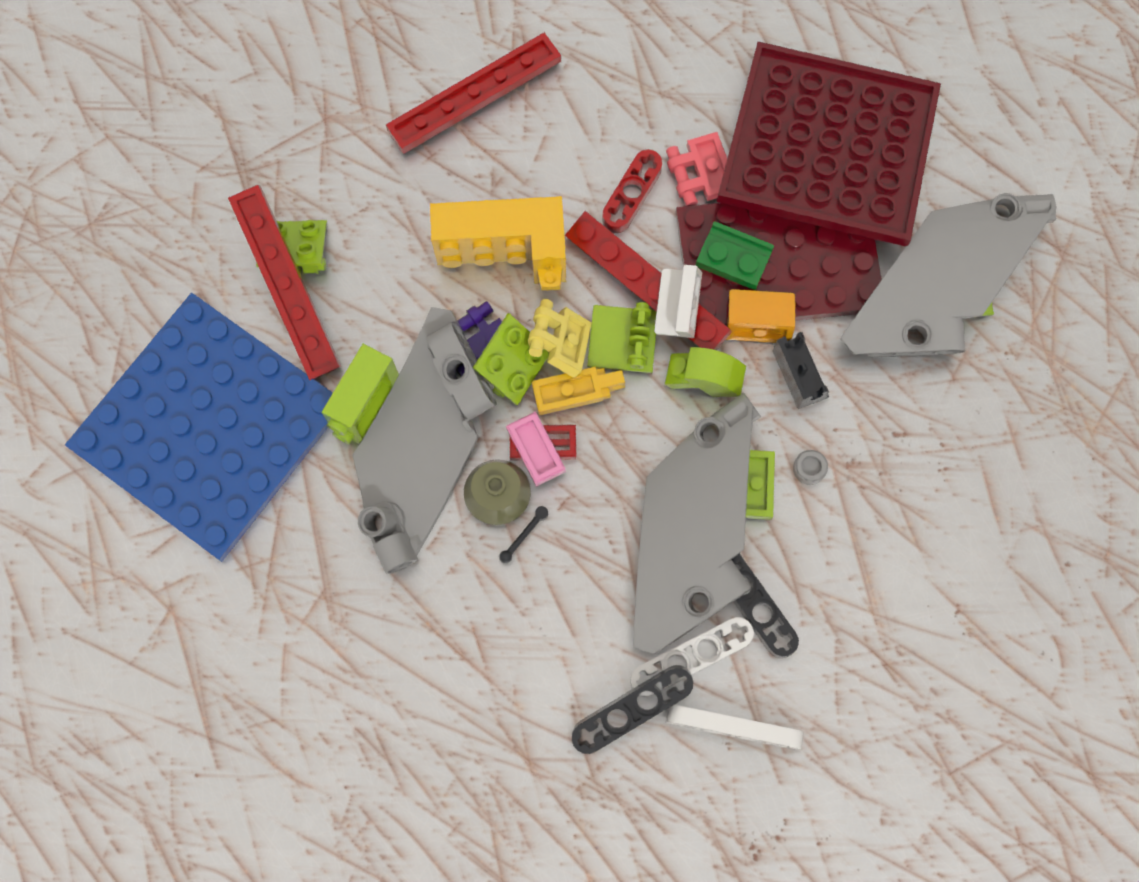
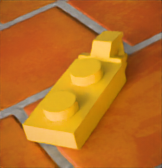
M595 366L582 369V372L575 378L564 373L532 381L539 416L611 398L610 392L625 388L623 371L605 374L604 368L596 369Z

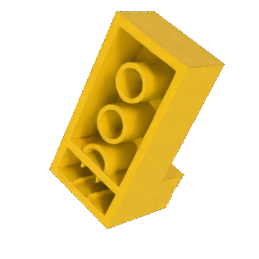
M562 196L430 203L431 242L437 265L456 268L467 263L489 266L494 264V262L507 261L510 264H522L526 260H532L534 284H540L542 291L560 290L561 282H566Z

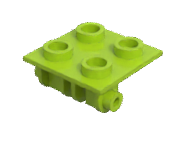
M327 220L277 221L299 273L301 274V266L304 274H320V271H326V259L323 258Z
M644 302L636 303V308L593 305L587 367L596 366V368L653 373L656 340L654 329L657 312L650 310L649 304Z
M507 313L473 366V369L494 386L493 393L502 398L506 396L515 405H518L547 360L549 352L543 349L541 356H531L529 354L530 345L528 344L530 331L510 313Z

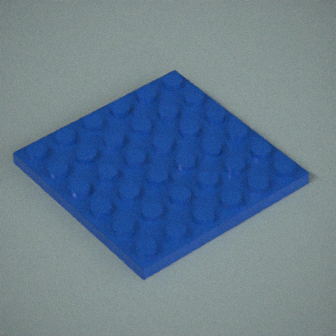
M191 292L65 443V446L215 558L223 562L328 429L326 426L328 422L321 412L333 392L316 380H309L307 374Z

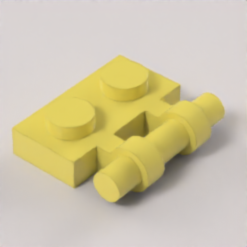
M543 299L540 302V306L534 312L533 321L535 327L530 331L528 337V344L530 345L529 354L533 357H539L542 355L543 349L549 352L547 363L575 378L582 372L592 322L567 307L557 313L552 310L553 302L549 299ZM548 326L554 329L553 335L547 332Z

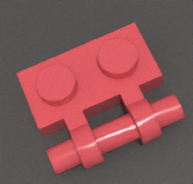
M718 132L687 140L688 153L680 155L677 146L669 147L666 150L669 159L667 165L670 173L675 175L678 183L676 190L679 197L683 198L685 205H697L698 201L695 193L702 190L707 201L717 199L727 162V156ZM694 165L698 177L690 180L686 168Z

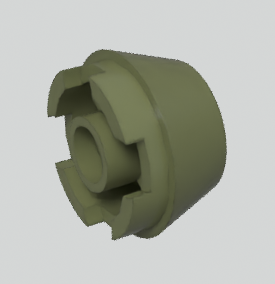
M495 459L481 463L471 471L464 485V500L468 510L478 520L491 525H502L514 521L525 511L530 501L531 488L526 474L516 464L506 460Z

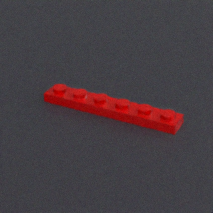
M544 32L387 123L386 129L401 152L405 154L561 62V54Z
M255 185L228 197L309 380L340 368L341 364L261 186Z
M584 211L565 236L657 312L662 273L588 212ZM698 304L694 338L688 339L699 348L717 350L732 331Z

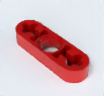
M646 149L640 151L635 156L605 205L602 222L612 233L624 232L630 226L658 180L662 171V158L656 151ZM649 161L653 162V168H648L644 174V179L641 178L643 164H647ZM631 184L637 185L641 189V194L636 198L627 197L623 192L624 188ZM622 203L625 206L622 212V219H617L616 222L611 221V214L616 215Z

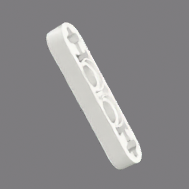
M732 618L638 666L631 675L630 684L632 689L638 686L636 682L640 680L639 673L645 672L647 676L656 673L658 669L654 665L660 663L662 671L667 669V660L671 656L678 655L683 657L686 661V668L691 672V675H694L744 649L753 639L754 630L752 625L744 618ZM732 625H735L738 629L744 628L746 630V633L742 636L744 642L740 643L737 638L725 644L730 650L724 652L722 641L715 633L720 631L721 637L724 638L732 632ZM702 640H710L716 645L717 653L713 658L704 659L698 654L697 647ZM673 674L671 675L672 683L667 687L662 688L661 682H658L655 685L661 691H663L666 688L686 679V677L683 676L679 678L677 675ZM644 691L639 696L649 697L655 694L651 691Z
M679 705L669 707L666 723L788 749L801 750L804 732L792 728Z

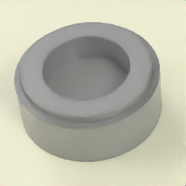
M815 450L803 451L797 456L793 464L795 477L806 485L819 483L828 471V462L825 456Z

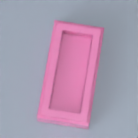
M536 411L506 426L536 487L566 472Z

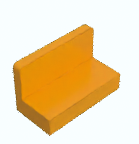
M730 290L726 326L732 333L726 340L776 343L777 339L786 337L787 341L792 340L795 329V294Z

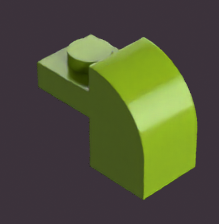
M690 347L689 353L671 354L665 385L671 389L699 388L712 397H738L742 392L746 365L724 352Z

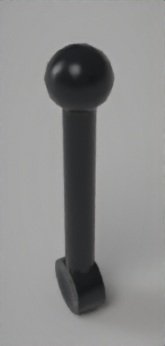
M538 507L535 510V517L512 545L499 554V559L502 563H509L512 560L514 551L538 522L547 519L548 509L546 507Z

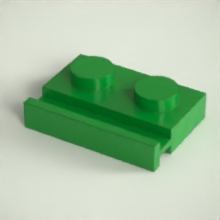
M714 221L695 266L756 290L774 245Z

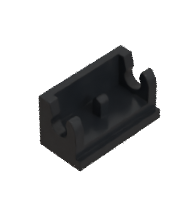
M803 332L797 333L796 337L787 341L786 337L777 339L773 348V354L797 408L801 409L829 398V390L820 377L805 343Z

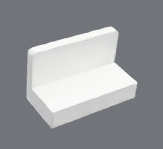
M684 265L683 270H662L654 329L657 335L694 338L702 272L697 266Z

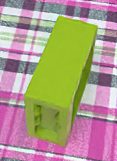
M364 343L361 345L321 412L328 422L326 426L334 431L332 435L346 444H350L351 441L360 444L399 375L391 357Z

